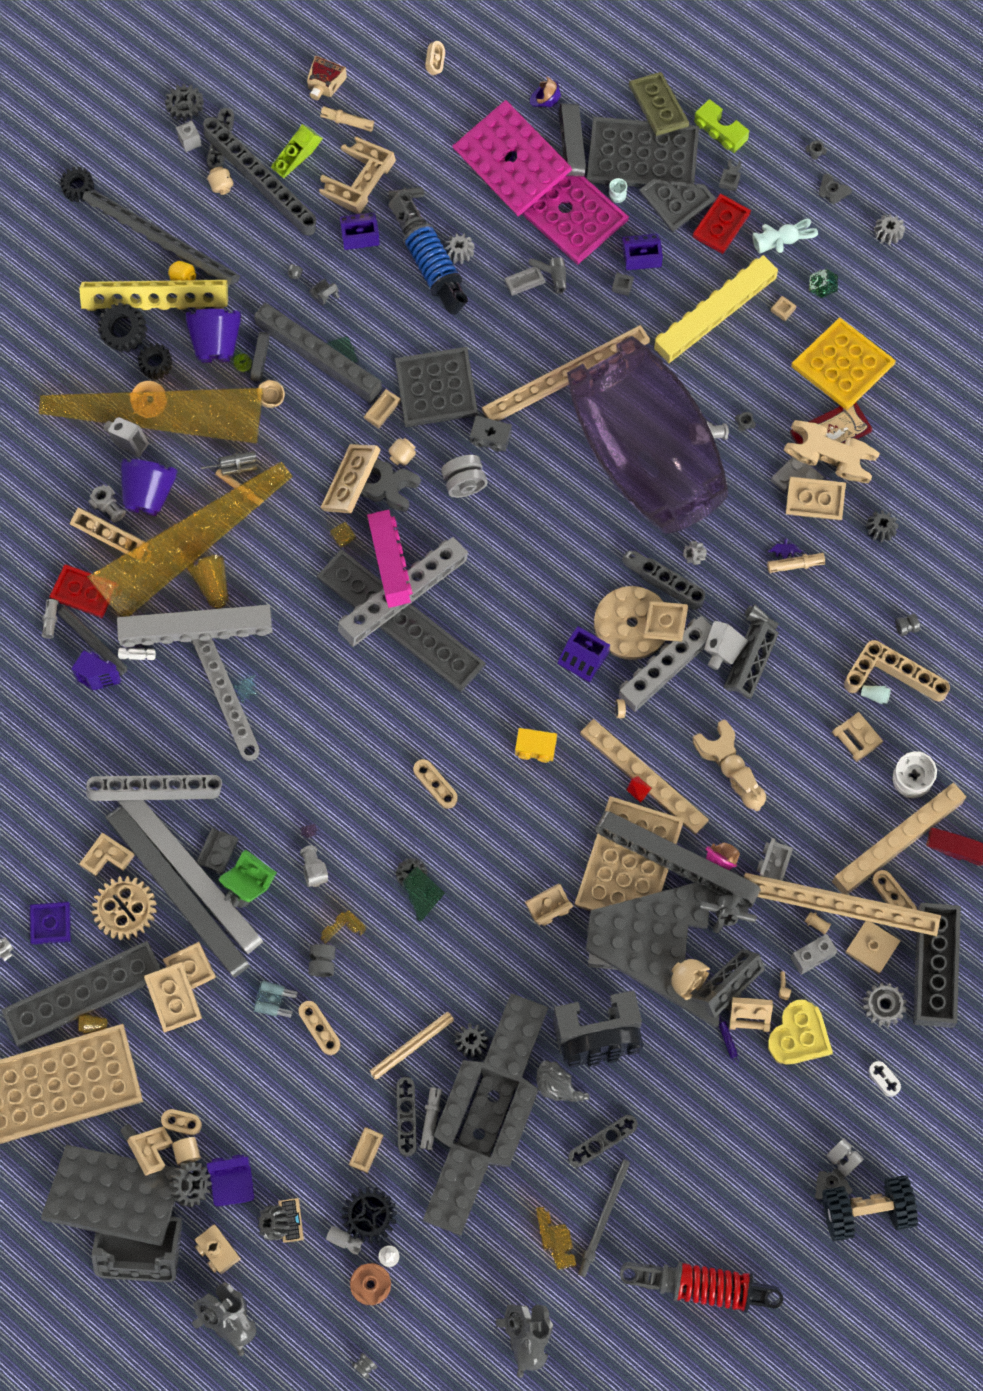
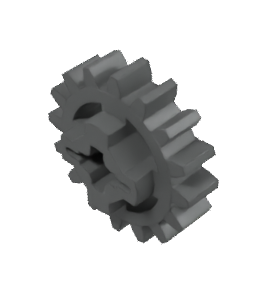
M183 84L181 88L176 85V90L171 88V94H166L165 104L167 112H170L171 117L176 115L178 121L180 118L186 121L188 117L193 120V115L198 117V111H203L202 105H204L202 93H199L198 88L193 90L192 85L186 87Z
M191 1161L181 1163V1168H175L176 1175L170 1176L174 1179L173 1182L169 1183V1186L173 1187L170 1194L175 1195L173 1200L178 1201L179 1205L188 1207L200 1205V1200H206L204 1194L210 1193L207 1186H210L212 1183L208 1182L207 1179L211 1175L205 1174L207 1168L201 1167V1163Z

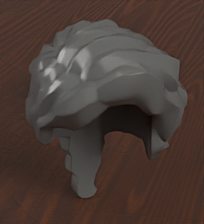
M545 1060L540 1064L537 1069L536 1081L539 1092L544 1097L554 1101L582 1102L583 1100H589L588 1093L574 1091L571 1075L566 1073L556 1061L549 1062Z

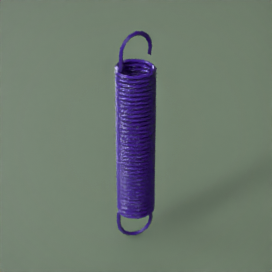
M719 1016V1021H721L719 1029L731 1059L736 1058L738 1053L726 1021L722 1022Z

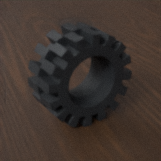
M72 167V171L67 169V174L65 172L62 174L63 177L60 178V185L67 199L70 198L72 202L75 199L76 202H79V199L83 198L84 192L94 189V183L91 174L85 168L82 171L81 167H78V170ZM81 180L84 182V185L78 189L71 188V183Z
M155 343V347H153V344H149L150 348L145 346L144 351L141 350L140 355H138L141 372L145 376L148 375L150 379L153 376L155 379H158V376L164 378V373L168 375V370H171V365H173L169 350L165 349L164 345L159 347L158 343ZM158 356L162 358V363L158 366H150L148 364L149 359Z

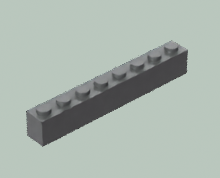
M266 302L255 313L256 326L270 333L272 337L370 404L382 392V384L379 379Z

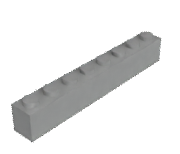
M270 605L117 617L118 640L120 646L133 647L135 644L153 645L159 642L163 644H170L173 641L190 642L194 639L207 641L218 637L220 639H228L230 636L248 637L253 634L265 636L268 633H273Z

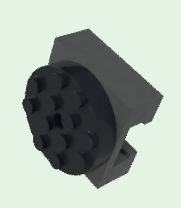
M635 990L610 996L611 1007L608 1008L607 1012L609 1019L613 1020L580 1026L577 1014H580L579 1002L554 1007L553 1025L559 1053L563 1055L564 1063L569 1068L587 1064L588 1067L600 1065L599 1062L606 1060L607 1063L619 1061L621 1056L640 1053L639 1049L644 1045L640 1032L642 1020Z

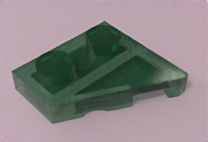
M414 867L403 880L404 887L409 894L410 903L416 912V918L421 922L445 892L418 867Z

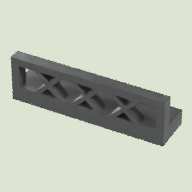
M765 621L751 622L745 636L748 641L734 661L723 687L727 691L739 692L746 699L752 698L779 634ZM767 631L771 634L768 642H766L765 638ZM762 647L763 655L762 658H759L758 651ZM753 664H755L756 672L754 675H752L751 667ZM748 680L749 688L746 691L743 689L745 681Z
M744 949L740 950L691 997L693 1002L705 1005L708 1015L715 1018L732 1002V997H737L765 970L760 955Z

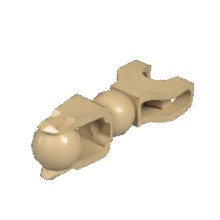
M726 720L718 722L717 728L721 737L716 741H709L700 733L693 736V744L700 756L706 760L716 762L719 767L721 766L722 773L730 778L731 787L742 798L743 804L749 809L759 811L766 801L765 791L758 786L751 769L747 766L745 767L744 760L739 755H736V749L734 748L735 732Z

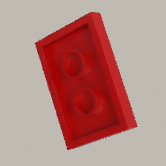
M720 193L694 231L692 238L724 254L750 216L751 210Z
M64 564L49 597L61 604L103 618L118 585L113 581Z

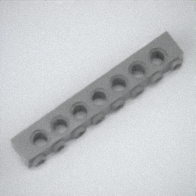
M454 537L448 541L444 540L439 545V548L435 551H429L420 562L416 561L407 571L410 581H406V584H411L413 593L409 595L411 603L467 561V550ZM432 567L434 570H428L427 568ZM382 588L379 593L372 594L363 605L359 604L356 606L351 614L344 615L339 620L338 632L354 647L410 603L388 608L387 602L384 601L386 600L384 588ZM375 610L377 613H371L370 611ZM361 621L363 624H356L355 622Z

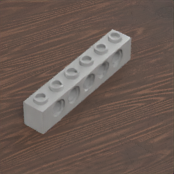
M702 616L697 620L694 618L687 625L688 628L684 631L682 642L673 641L671 644H665L657 657L655 655L647 661L645 668H639L633 674L634 678L630 681L626 680L619 687V697L624 699L625 703L634 712L704 649L712 625ZM696 635L699 639L691 640L689 636ZM681 647L685 652L679 653L676 651V648ZM669 660L672 664L664 665L662 661ZM655 672L658 674V677L652 678L648 674ZM640 684L644 686V689L637 690L635 686Z

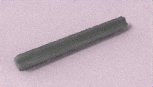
M62 607L59 610V616L105 661L108 660L116 665L119 675L122 676L127 672V667L67 607Z

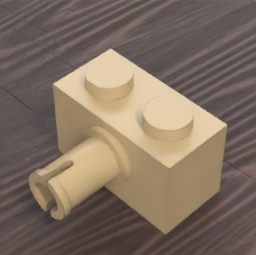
M215 1224L195 1239L198 1244L195 1248L201 1256L206 1254L210 1260L207 1264L214 1273L218 1271L222 1275L241 1259Z

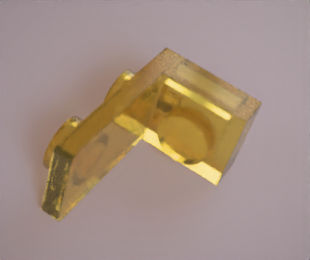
M348 910L346 913H340L335 919L336 922L331 927L327 926L322 931L321 941L326 944L346 923H348L346 926L352 933L355 934L357 932L360 936L366 931V927Z

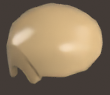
M267 380L260 383L257 390V398L263 406L274 408L284 401V388L279 382Z

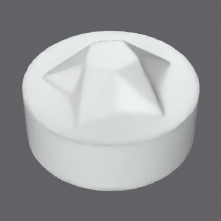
M393 1246L383 1247L379 1252L381 1264L385 1267L395 1266L399 1261L398 1250Z

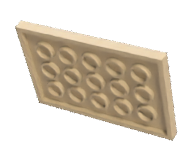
M611 796L605 811L612 812L677 845L684 819ZM597 834L574 906L591 911L662 892L669 869Z

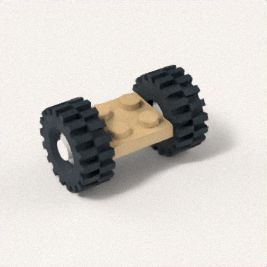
M904 1175L885 1179V1196L873 1194L870 1195V1199L862 1200V1197L849 1199L844 1186L823 1190L824 1214L832 1241L855 1237V1224L853 1221L855 1216L888 1211L890 1214V1220L895 1230L916 1227L918 1225L917 1205L908 1176Z

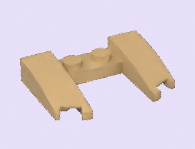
M355 137L354 139L357 144L350 148L344 144L341 146V150L365 163V167L351 187L322 175L321 182L325 183L324 190L319 189V192L345 209L360 214L368 203V195L383 173L387 174L396 159L394 152Z

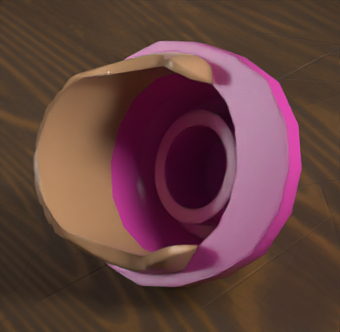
M713 843L711 847L707 846V860L727 870L737 866L736 863L740 853L734 846L728 843H721L717 846Z

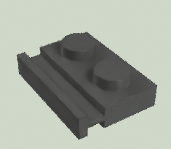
M212 828L196 861L197 864L223 875L239 839Z

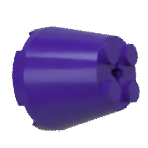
M224 309L196 310L195 314L186 312V324L196 358L201 363H212V360H219L220 363L230 362V358H233L241 323V312L234 310L232 313H229V311Z
M122 459L121 483L124 509L132 513H139V510H141L146 515L157 517V513H160L175 482L178 470L172 467L166 469L165 466L150 461L132 459L131 462H128L127 459Z

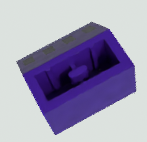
M375 212L339 217L344 250L380 245Z
M658 234L622 237L626 270L662 267L663 254Z
M577 626L567 641L557 664L590 683L610 653V644Z
M83 650L71 668L77 682L91 690L117 685L121 682L116 665L108 660L106 662L102 661L100 656L92 651L88 653Z

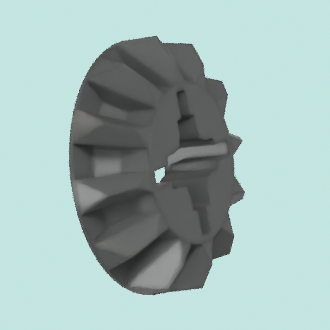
M415 858L405 859L397 867L396 878L403 887L416 889L426 881L427 868L420 860ZM413 866L414 872H416L417 875H413V878H411L410 881L409 874L406 873V871H410V869Z

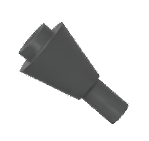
M756 604L753 606L749 605L744 613L747 616L745 619L747 621H765L775 630L779 623L768 618Z

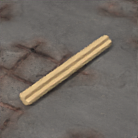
M446 1012L370 1070L373 1078L378 1079L451 1024L454 1021L452 1015Z

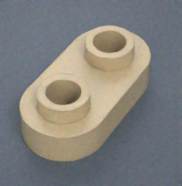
M439 41L428 45L425 66L431 75H437L443 70L445 48Z
M169 1109L161 1117L162 1125L170 1131L192 1136L199 1133L202 1128V1122L199 1117L191 1113ZM172 1117L176 1118L174 1124L169 1123V1119ZM190 1122L195 1123L193 1129L188 1128Z

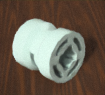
M616 178L610 182L609 198L615 203H621L626 199L627 183L623 179Z

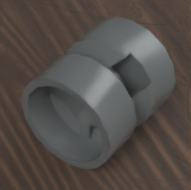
M326 944L311 945L309 957L312 961L309 962L308 974L315 977L334 976L335 964L332 960L335 959L336 948Z

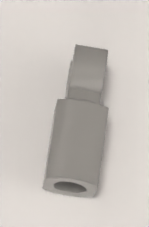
M335 1226L331 1227L326 1238L327 1241L343 1249L348 1248L355 1255L359 1254L363 1243L360 1238L354 1239L351 1237V1234Z

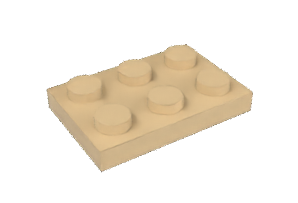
M789 477L785 515L842 520L846 483Z
M183 962L144 976L164 1033L202 1019Z

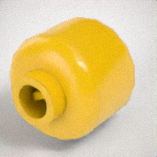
M176 261L169 267L168 275L171 281L196 279L195 268L189 263Z

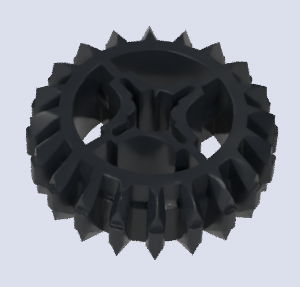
M366 1187V1194H363L362 1189H358L360 1196L357 1197L352 1193L351 1196L354 1201L346 1199V1203L350 1207L342 1208L343 1211L348 1212V1214L342 1215V1219L348 1220L343 1226H351L347 1233L352 1234L355 1231L356 1233L353 1238L357 1239L361 1235L363 1243L366 1237H369V1243L372 1244V1237L375 1236L377 1241L380 1242V1234L387 1238L388 1234L385 1230L393 1231L389 1223L396 1224L397 1222L391 1218V1216L397 1215V1211H390L396 1205L395 1203L388 1205L392 1198L388 1196L384 1199L385 1191L377 1195L378 1188H374L373 1193H370V1187ZM367 1199L377 1200L384 1206L373 1208L369 1206ZM361 1202L363 1211L353 1218V1211ZM365 1206L368 1207V1210H370L371 1213L375 1212V1214L372 1215V1220L374 1223L373 1225L371 1221L368 1220V1217L367 1219L364 1218L367 1215V1210ZM386 1212L385 1222L378 1229L376 1219ZM368 1223L372 1231H362L355 1224Z

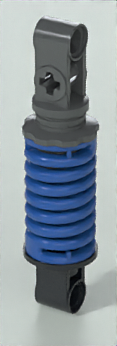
M399 190L389 202V207L405 235L403 243L415 260L430 288L431 294L436 297L439 296L445 309L450 314L456 315L468 302L467 296L460 287L462 277L457 272L455 266H453L440 239L437 238L434 226L426 224L425 219L421 217L419 210L416 208L411 195L405 190Z

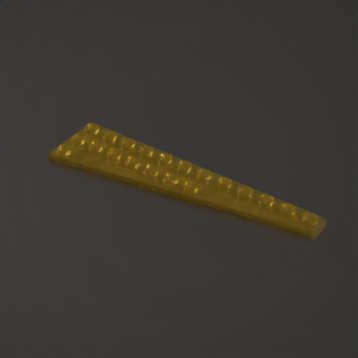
M278 462L87 576V578L119 617H128L293 476L282 462Z

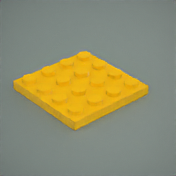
M839 317L792 362L791 367L840 406L848 410L895 365L896 360Z

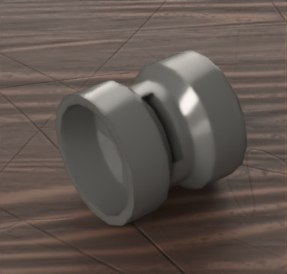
M915 613L909 614L906 618L899 617L895 619L896 629L901 637L909 632L915 633L920 631L919 620Z

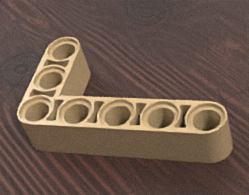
M876 640L867 643L848 673L844 683V687L848 692H858L876 666L935 701L944 700L950 690V685L946 680ZM869 649H875L877 654H871ZM885 659H892L894 663L889 664ZM865 664L868 669H861L859 665ZM907 668L911 673L906 674L902 669ZM919 678H925L927 683H921ZM855 679L859 684L853 685L849 680ZM935 688H942L944 693L937 692Z

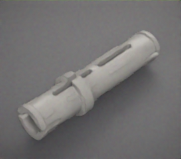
M433 1087L429 1089L428 1104L425 1105L426 1116L420 1149L425 1148L426 1150L433 1149L438 1112L441 1111L439 1105L442 1089Z

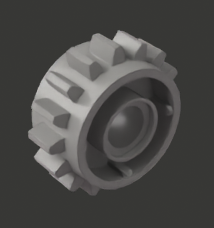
M880 983L878 988L875 985L872 986L873 992L869 990L866 992L868 997L863 999V1002L866 1003L863 1006V1010H867L865 1016L872 1019L871 1023L877 1022L879 1027L882 1024L889 1027L891 1022L894 1025L898 1023L897 1018L902 1020L904 1016L901 1012H906L907 1008L903 1007V1005L907 1003V1000L902 999L904 993H899L898 987L892 988L891 983L887 986ZM880 1001L888 1002L889 1009H883L880 1006Z

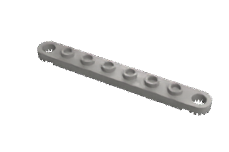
M212 638L207 641L200 639L192 640L242 758L246 761L255 760L260 752L258 744ZM251 746L255 748L254 754L246 755L244 753L246 747Z

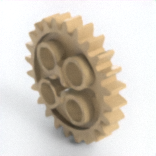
M129 876L126 877L125 881L119 877L116 883L111 879L110 886L104 883L106 889H98L101 895L94 896L98 903L92 904L93 908L97 909L92 911L93 916H98L94 919L95 923H100L98 928L100 930L104 929L105 935L111 932L112 939L118 935L119 940H122L124 935L130 940L131 934H134L137 938L138 931L145 933L143 927L150 928L148 920L154 921L155 919L151 914L157 913L156 909L152 908L157 903L152 900L155 897L154 894H148L150 892L149 886L144 888L145 883L142 881L138 884L137 878H134L131 882ZM130 891L131 895L128 898H122L123 892ZM114 895H116L123 903V905L127 907L129 912L136 919L135 921H132L127 915V913L120 907L118 902L113 898ZM110 903H114L115 908L111 911H107L106 906ZM136 906H143L140 913L133 912ZM121 918H127L125 925H118V921Z

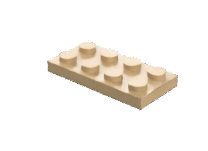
M350 444L320 508L326 512L352 513L381 449L375 445Z

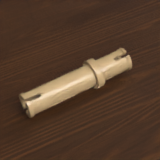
M325 106L322 108L321 118L333 120L337 124H347L369 132L373 130V120L347 114L340 109L337 111Z
M824 553L802 554L799 557L767 561V568L769 573L797 568L808 569L811 566L825 565Z

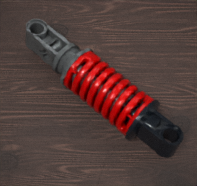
M679 1261L677 1267L674 1268L669 1267L668 1264L659 1267L652 1264L626 1262L620 1268V1279L623 1283L647 1289H659L661 1294L665 1292L673 1294L674 1301H679L683 1298L686 1302H689L692 1296L693 1303L697 1304L699 1298H701V1304L705 1305L707 1299H709L708 1304L714 1306L715 1300H717V1307H722L723 1302H725L724 1307L729 1309L731 1300H733L732 1309H740L744 1313L748 1312L750 1305L775 1309L783 1303V1295L780 1288L773 1285L754 1283L753 1273H742V1275H739L738 1272L734 1271L731 1274L729 1270L725 1272L722 1269H717L716 1271L714 1268H709L708 1270L705 1266H702L700 1269L698 1265H694L692 1268L690 1264L683 1263L682 1261ZM626 1269H633L635 1275L628 1278L623 1272ZM773 1292L779 1295L778 1300L774 1302L768 1300V1295Z

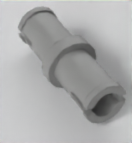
M54 599L46 600L45 615L42 616V621L44 622L42 637L47 639L54 638L55 623L58 620L56 616L58 601Z

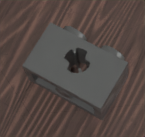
M476 415L470 433V443L477 447H489L496 452H506L512 433V425Z

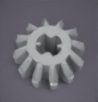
M891 213L888 217L885 215L881 216V219L876 221V226L874 227L876 239L881 238V244L886 241L888 246L891 244V241L896 244L898 240L903 238V233L905 232L903 220H898V215L892 217Z
M456 233L455 237L449 236V241H445V250L450 260L453 259L454 264L457 261L463 264V260L469 262L470 257H473L474 244L470 237L466 238L465 234L459 236Z

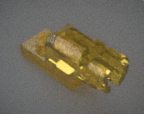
M544 1207L536 1208L544 1251L553 1250L551 1254L557 1270L576 1266L575 1256L573 1254H566L567 1251L573 1249L569 1229L565 1224L548 1227V1224L551 1223L549 1211L545 1212Z

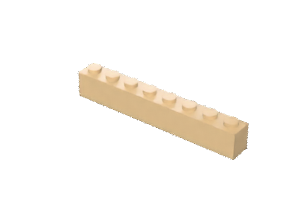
M953 782L834 877L832 883L842 894L848 895L929 831L930 828L934 827L963 804L966 796Z

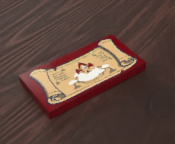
M856 402L848 410L840 406L809 421L810 423H816L825 427L828 430L826 437L845 444L847 438L859 439L873 431ZM793 429L790 430V435L795 443L803 444L802 436L793 431Z

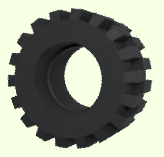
M118 303V305H111L112 308L110 309L107 307L105 309L106 313H101L100 315L102 319L98 320V325H100L98 332L101 334V339L109 347L119 352H130V349H137V345L143 343L141 341L142 338H146L144 333L147 331L145 326L147 323L143 315L128 304ZM122 318L130 319L132 324L130 332L124 337H116L113 331L115 323Z

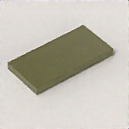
M662 72L629 81V87L656 136L689 127V121Z

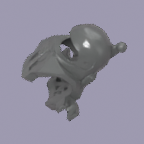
M224 1282L216 1288V1295L221 1303L209 1293L193 1303L198 1318L191 1323L196 1329L203 1324L206 1328H212L220 1338H224L230 1345L234 1346L239 1356H243L245 1354L243 1346L250 1343L256 1335V1324L254 1320L249 1321L247 1319V1304L242 1293L234 1290L230 1284Z
M509 1304L507 1305L504 1319L496 1318V1327H505V1332L510 1336L511 1349L514 1351L515 1361L518 1364L517 1377L519 1378L524 1376V1370L535 1371L541 1369L547 1361L548 1354L544 1353V1348L549 1339H551L553 1324L549 1318V1310L545 1305H534L531 1309V1317L527 1306Z

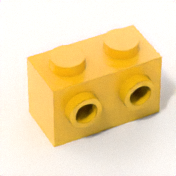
M519 728L515 755L525 760L535 758L544 763L553 761L557 734Z

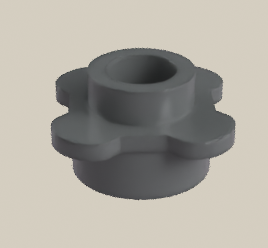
M818 140L811 142L805 148L806 152H809L814 160H817L819 156L825 155L827 152L823 143Z
M744 412L735 417V421L739 425L738 429L741 432L756 427V423L753 421V414L750 412Z

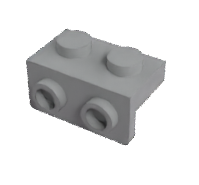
M774 838L771 839L770 843L766 842L763 854H766L764 861L760 860L757 871L760 872L759 876L783 881L793 848L775 842Z

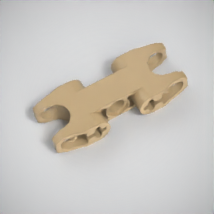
M798 420L792 423L791 428L802 436L803 444L787 443L783 450L802 463L812 466L817 465L818 460L837 467L835 474L849 481L869 483L871 481L872 475L862 469L860 459L875 461L879 457L878 451L854 438H847L845 444L826 437L828 430L816 423Z

